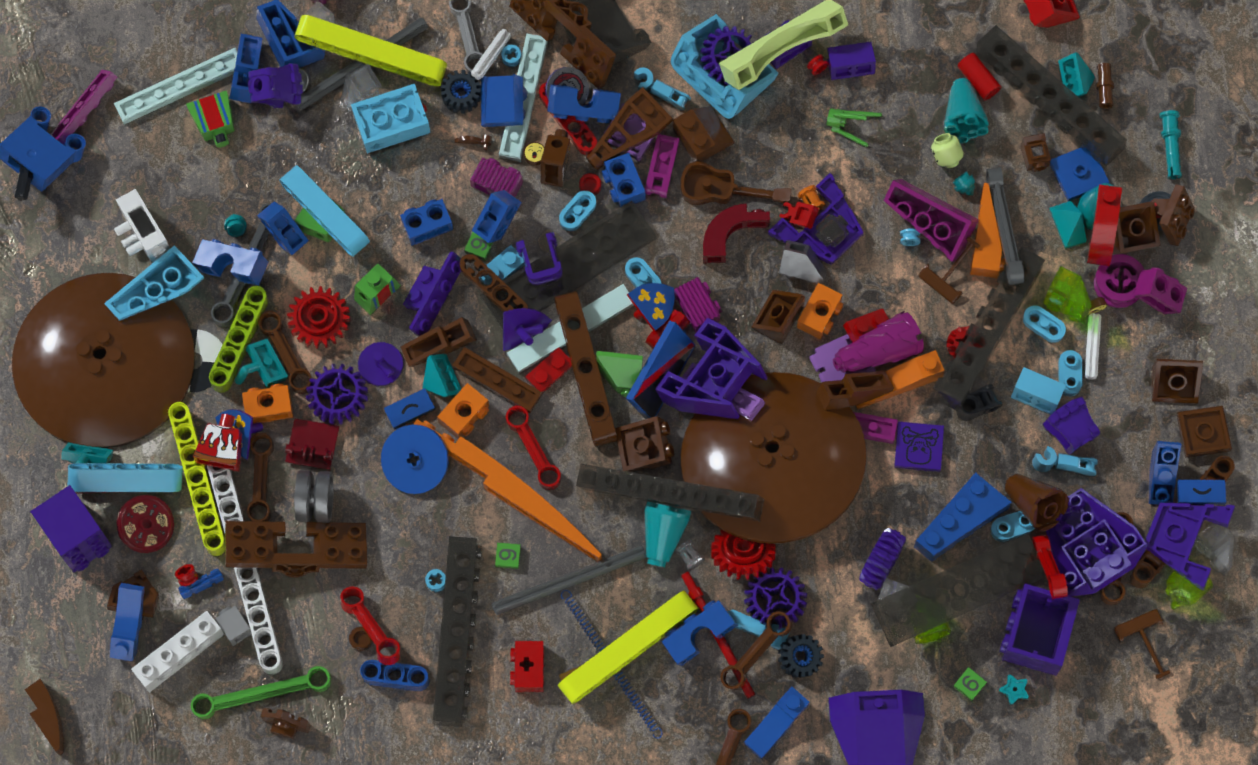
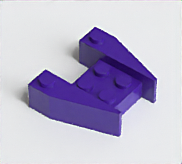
M707 318L694 335L701 349L706 351L702 359L686 380L668 371L655 390L663 403L681 412L738 419L740 416L731 402L751 374L764 380L768 377L761 364L724 325Z

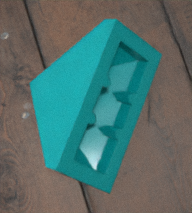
M1075 52L1058 60L1066 101L1070 102L1087 94L1096 77L1079 53Z
M1071 201L1049 208L1065 249L1087 242L1082 213Z
M447 354L429 355L427 357L422 388L443 397H455L461 390V387Z

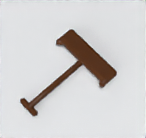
M967 237V241L970 244L943 278L930 269L929 264H926L918 274L920 279L952 304L963 293L962 291L955 290L945 281L973 246L976 248L980 247L970 237Z
M1154 609L1115 626L1114 630L1120 641H1123L1125 637L1140 632L1160 672L1155 677L1159 679L1170 674V670L1163 671L1143 630L1156 623L1163 624L1164 621L1159 611Z

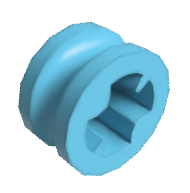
M516 45L505 46L501 52L502 62L508 67L519 65L521 60V50ZM512 52H515V57L509 60L507 54L511 55Z
M916 229L900 231V236L903 237L900 239V244L904 246L920 244V238H918L920 233Z
M433 569L427 573L425 582L431 591L440 592L446 587L447 579L444 572L439 569ZM438 575L441 576V584L436 583L434 586L431 585V577L436 578Z

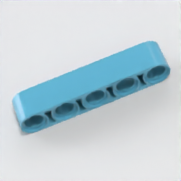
M295 165L279 179L286 191L350 256L354 257L370 243L365 233L299 166Z
M75 463L68 465L67 486L71 485L75 492H178L182 490L183 466L179 464Z

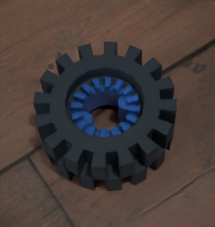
M456 70L454 75L449 73L447 75L448 79L444 78L443 85L441 84V95L444 105H447L449 110L453 109L455 113L461 110V114H464L467 109L468 112H471L472 107L476 108L478 102L481 101L480 81L478 82L471 75L470 71L468 74H466L465 70H461V73H458V70ZM464 88V91L467 93L461 97L456 90Z
M800 634L785 639L786 642H782L780 645L782 649L778 650V654H781L778 662H782L780 667L786 670V674L792 675L795 678L807 677L816 673L819 670L818 667L822 666L823 662H821V659L824 658V654H821L820 651L823 648L817 645L819 643L817 639L813 640V637L810 635ZM804 651L806 655L805 660H796L795 653Z

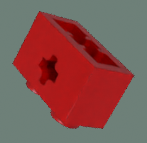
M515 641V648L510 649V661L515 662V671H510V685H515V692H544V642ZM525 662H530L531 667H529V671L524 670Z

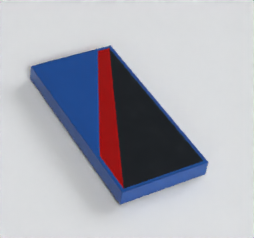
M668 322L626 397L645 419L657 416L663 405L661 398L655 390L657 385L668 371L679 376L696 346L676 322Z

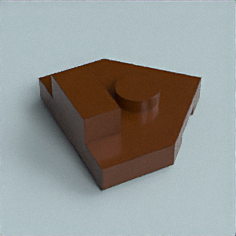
M142 569L134 573V576L113 585L107 604L108 610H117L119 586L121 583L144 587L142 620L144 616L154 618L159 594L151 585Z
M270 708L262 710L260 717L263 721L272 723L270 731L273 734L295 739L297 731L309 733L311 725L308 720L302 717H298V720H295L294 715L282 709H278L276 713H272L273 710Z

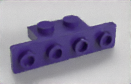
M455 252L449 253L440 270L423 266L403 303L407 309L418 311L409 327L418 337L430 330L461 272L459 264L461 258Z

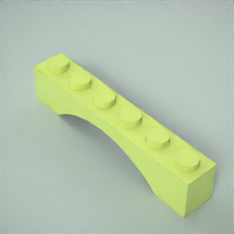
M825 0L721 61L719 65L725 82L740 90L757 80L764 68L785 51L807 41L831 36L848 26L843 6L832 0Z

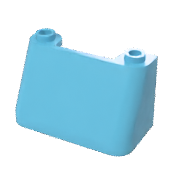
M715 14L681 36L671 56V65L722 116L730 119L741 112L776 79L778 72L768 64L757 80L740 90L730 84L724 86L722 79L720 82H716L715 75L709 77L708 74L711 71L709 69L703 70L707 63L700 62V59L705 56L700 53V50L706 48L703 42L709 40L708 35L710 33L715 34L714 31L717 28L723 30L727 26ZM723 41L716 44L714 54L722 52ZM729 52L726 54L727 57L732 56V54L730 55Z

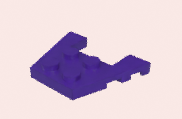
M829 173L816 185V190L831 204L816 217L812 229L805 228L799 233L782 217L768 231V234L784 243L790 240L810 245L818 259L832 265L863 236L864 232L851 208L847 205L842 191L835 183L833 175Z
M1160 503L1145 540L1148 545L1146 549L1199 589L1204 590L1211 573V568L1188 561L1203 521L1206 520L1228 528L1235 506Z

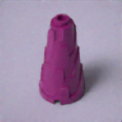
M905 311L896 314L893 318L877 325V328L860 336L858 340L839 349L835 354V358H833L835 369L842 373L854 372L870 366L873 368L891 361L894 363L920 355L924 351L923 339L917 341V335L921 334L917 323L908 312L904 313Z

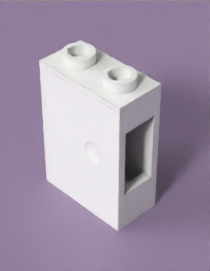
M134 189L116 199L126 222L115 227L114 231L117 236H120L132 230L134 234L121 240L128 255L132 256L144 250L150 262L154 263L170 247L137 190Z

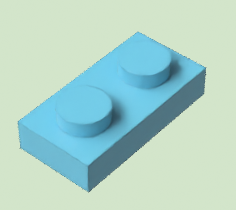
M510 245L486 266L505 282L525 264L523 257H520L517 250ZM488 275L480 278L486 286L490 285L493 280Z

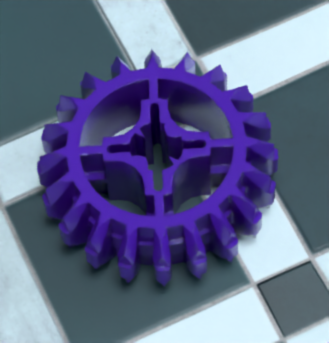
M725 26L723 30L717 28L714 31L715 34L710 33L708 35L709 40L703 42L706 48L700 50V53L705 55L700 59V62L707 63L703 70L709 69L711 72L708 76L712 77L715 75L716 82H720L722 79L724 86H727L729 83L725 82L718 63L728 58L726 55L728 52L730 55H733L752 44L749 41L752 35L745 37V29L737 33V27L735 26L731 31L728 26ZM723 41L722 52L714 54L716 44ZM734 42L737 43L742 49L737 48Z
M332 364L331 370L323 366L324 373L321 374L316 371L317 379L310 378L309 380L313 386L306 388L307 392L310 393L306 396L307 401L310 402L308 406L310 410H314L315 417L321 415V421L323 422L328 418L332 425L335 423V419H338L340 425L343 424L344 418L351 422V415L359 417L360 414L357 409L364 410L365 405L362 402L368 401V397L364 395L368 393V388L364 386L366 381L365 379H360L361 374L359 371L353 373L354 369L351 366L346 371L344 364H341L339 369L336 368L335 364ZM335 379L332 385L324 386L327 382ZM344 380L354 385L356 388L355 393L344 388ZM340 389L342 395L335 399L333 393L336 394V391ZM319 396H324L325 399L330 400L331 409L321 404ZM345 402H349V403H350L348 406H346V407L340 409V406H341L343 403H345Z
M891 528L884 530L859 576L860 581L865 586L875 590L881 588L905 545L906 537L899 531Z
M774 567L770 568V574L768 575L767 572L766 574L761 572L762 578L753 576L756 583L749 581L747 586L751 590H745L744 592L745 596L750 597L744 600V604L751 605L747 608L746 612L748 614L755 612L752 618H760V623L764 624L776 609H783L785 611L788 609L790 611L785 614L794 623H797L798 617L795 614L803 616L804 611L801 608L807 606V602L802 600L807 598V593L800 592L805 588V585H796L800 578L796 576L791 579L792 571L790 570L784 575L782 567L779 568L778 573H775ZM770 582H780L775 588L762 587ZM787 586L794 594L795 604L790 603V599L784 595ZM780 591V602L777 600V603H773L771 606L772 595L774 597ZM757 593L762 595V598L767 602L765 611L757 603ZM777 616L772 620V624L779 625L778 630L782 628L781 623H784L787 627V620L784 616Z

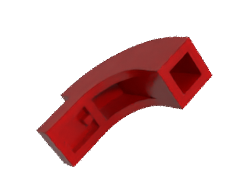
M1099 184L1087 263L1110 266L1119 219L1122 187Z

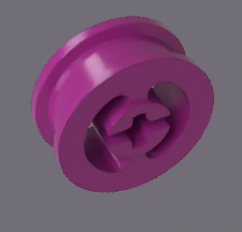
M1112 255L1110 266L1099 265L1095 274L1093 284L1097 297L1105 298L1107 305L1114 308H1125L1136 303L1139 298L1134 296L1140 271L1144 270L1142 264L1129 255ZM1115 269L1111 274L1107 273L1108 271ZM1119 269H1122L1123 272L1121 275V283L1123 284L1120 289V293H1116L1119 287V280L1117 279V277L1119 275ZM1129 288L1133 289L1132 291L1125 293Z

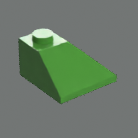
M597 351L596 358L599 372L617 393L627 397L643 368V356Z

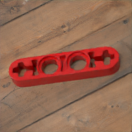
M544 83L539 88V98L548 109V98L545 96L546 83ZM550 113L562 130L568 132V138L578 151L583 155H589L597 145V139L585 122L575 120V116L567 115V119L555 118L554 114ZM576 122L580 124L581 128L577 132H571L568 126ZM583 134L584 139L587 142H591L590 148L583 145V140L581 138Z

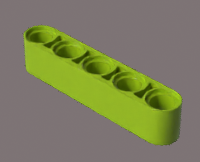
M252 286L247 290L210 371L209 380L216 392L223 393L231 388L247 353L246 347L251 344L259 326V317L266 311L268 298L266 291L260 286ZM256 295L263 297L260 302L251 301ZM250 315L254 317L251 322L245 323L242 321L245 316ZM241 335L245 337L241 343L233 341L236 336ZM227 356L235 357L232 363L224 362ZM219 376L226 377L225 382L221 384L215 383V379Z

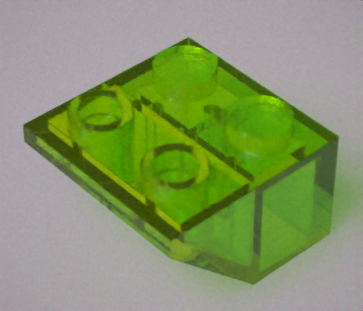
M1060 266L1047 291L1043 304L1047 305L1046 307L1053 312H1061L1067 315V318L1073 322L1084 324L1092 304L1082 277Z

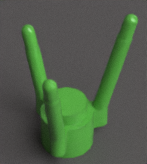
M830 108L826 125L832 126L831 132L839 133L858 144L868 147V143L840 129V127H845L847 119L867 120V117H882V113Z

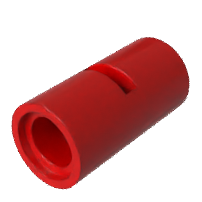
M974 52L964 57L958 63L957 67L970 81L984 101L989 100L1001 90V85Z

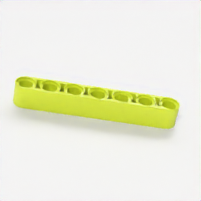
M302 15L300 17L294 36L296 40L431 86H441L447 68V63L441 59L310 15Z
M176 402L170 406L168 413L201 537L208 553L213 556H220L225 552V535L206 465L197 464L195 460L190 462L186 460L189 454L195 452L199 443L193 417L185 403ZM180 411L186 412V414H185V416H184L183 418H181V419H176V418H175V415H176L178 412H180ZM183 433H192L189 439L181 440ZM203 475V479L200 482H192L194 476ZM200 497H209L207 503L198 504V500ZM207 518H215L212 525H204V521ZM220 539L219 546L215 548L209 546L212 540Z
M685 590L679 592L565 677L558 684V687L572 705L577 703L664 638L667 632L684 623L688 617L699 610L698 606Z

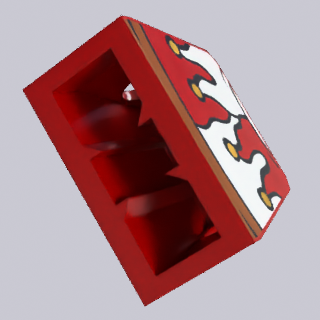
M221 414L219 425L210 423L206 425L193 455L197 464L239 472L242 434L239 429L233 428L234 416Z

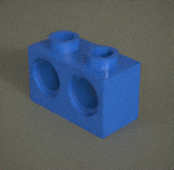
M630 153L604 162V170L602 171L605 183H610L612 190H610L611 198L614 203L618 202L620 209L646 200L644 187ZM616 169H622L624 173L621 175H616L613 173V171ZM629 188L632 190V193L625 195L621 191Z
M505 190L491 193L472 231L488 243L502 240L522 202Z
M443 199L430 200L424 206L417 209L415 207L409 208L404 211V214L400 215L411 246L453 230V224ZM435 213H439L442 215V217L437 220L431 218V216ZM415 221L421 223L417 228L411 227L410 224Z
M275 201L257 215L279 246L289 254L293 255L309 241L287 210Z

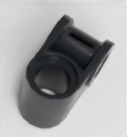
M993 384L983 386L977 391L963 396L956 408L957 416L963 421H970L1002 407V402L998 401L993 391ZM962 405H971L973 411L969 412L964 410Z

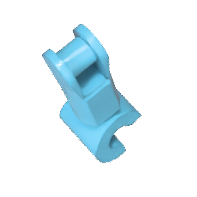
M639 68L634 72V79L647 80L639 84L638 91L642 87L646 91L651 89V94L663 99L679 110H685L686 102L691 100L689 95L658 79L654 82L653 74L648 68ZM674 94L679 96L677 101L672 99Z
M1049 446L1044 451V457L1047 460L1037 453L1032 460L1033 467L1039 472H1047L1053 465H1056L1055 469L1076 472L1086 476H1095L1097 473L1095 470V465L1098 464L1097 459L1061 453L1056 455L1055 450ZM1080 463L1086 464V467H1080Z
M736 610L729 611L738 623L737 629L759 637L767 628L766 622L761 624L760 620L753 619L751 616H746ZM772 624V629L778 633L786 629L781 628V630H778L779 625ZM789 633L785 636H778L770 646L777 650L782 649L780 645L782 642H786L785 639H787Z

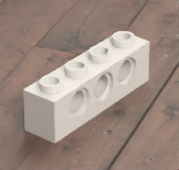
M205 611L131 670L150 693L225 634L208 611Z

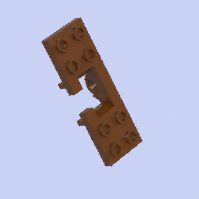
M511 0L509 7L546 41L553 39L557 21L563 24L577 39L574 47L570 43L564 45L560 54L573 67L580 70L597 89L605 86L616 54L590 31L592 23L587 19L588 8L584 4L567 0ZM572 11H578V12H580L582 15H577V14L573 13Z
M225 521V567L272 568V572H281L292 578L302 577L311 572H319L320 568H367L366 523L306 522V537H313V554L277 553V536H285V522Z

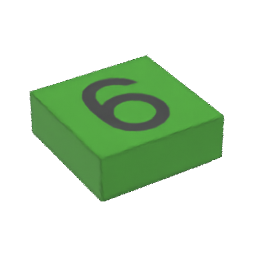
M472 232L464 252L473 254L479 259L486 261L494 242L488 243Z
M497 543L495 567L519 569L521 544Z
M968 667L953 687L973 701L987 681Z

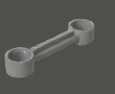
M449 0L450 12L457 17L466 52L464 66L468 74L469 71H472L468 67L469 61L480 59L483 55L479 52L470 18L471 0H465L468 6L464 10L454 9L452 5L457 0Z

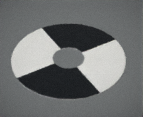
M192 329L191 333L195 352L202 356L203 361L199 368L194 369L188 392H200L212 387L209 374L222 347V343L217 337L207 331ZM219 376V377H217V378L215 379V383L218 382V380L221 378V376Z

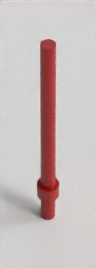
M686 572L681 577L689 590L688 595L693 602L695 601L699 611L702 613L704 611L703 607L706 605L703 598L704 593L700 587H697L690 572ZM711 631L729 666H735L738 661L725 637L723 636L719 639ZM731 669L738 683H740V671L736 669ZM746 678L742 690L747 699L756 694Z

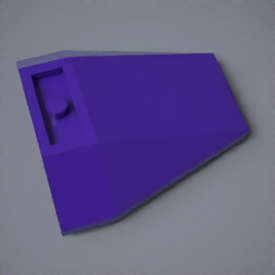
M1080 488L1068 496V508L1064 515L1060 514L1056 519L1059 521L1057 525L1046 531L1050 541L1051 553L1060 574L1063 573L1065 576L1068 596L1070 597L1094 594L1134 569L1148 547L1134 525Z
M902 689L861 691L828 698L830 723L848 765H913L925 718L923 693Z

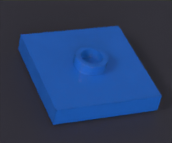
M1091 144L1053 158L1050 161V166L1067 201L1083 196L1087 191L1099 184L1110 183Z

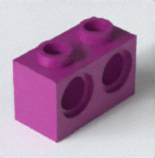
M1153 267L1150 270L1140 271L1134 296L1164 315L1181 313L1187 288L1180 284L1178 279L1166 275L1164 270Z

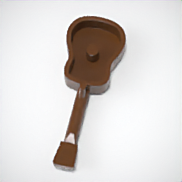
M692 162L685 167L682 173L681 194L683 199L692 205H703L710 202L727 204L731 201L733 194L772 199V202L790 203L791 188H777L773 191L738 186L734 184V174L731 171L719 170L704 162Z

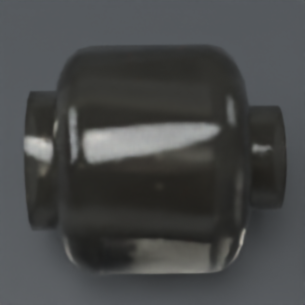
M829 214L816 226L817 233L815 236L826 247H836L849 235V231L846 228L849 224L841 215L836 217L833 214Z

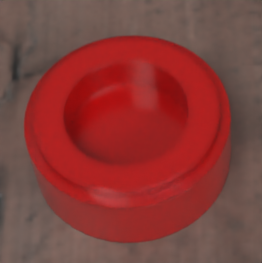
M587 173L580 178V191H590L594 196L601 191V180L596 174Z

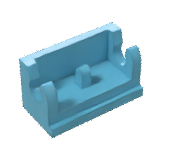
M1023 367L1011 398L1051 415L1055 412L1066 385Z

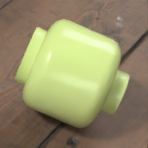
M949 133L937 136L931 146L936 163L942 167H956L964 155L959 139Z

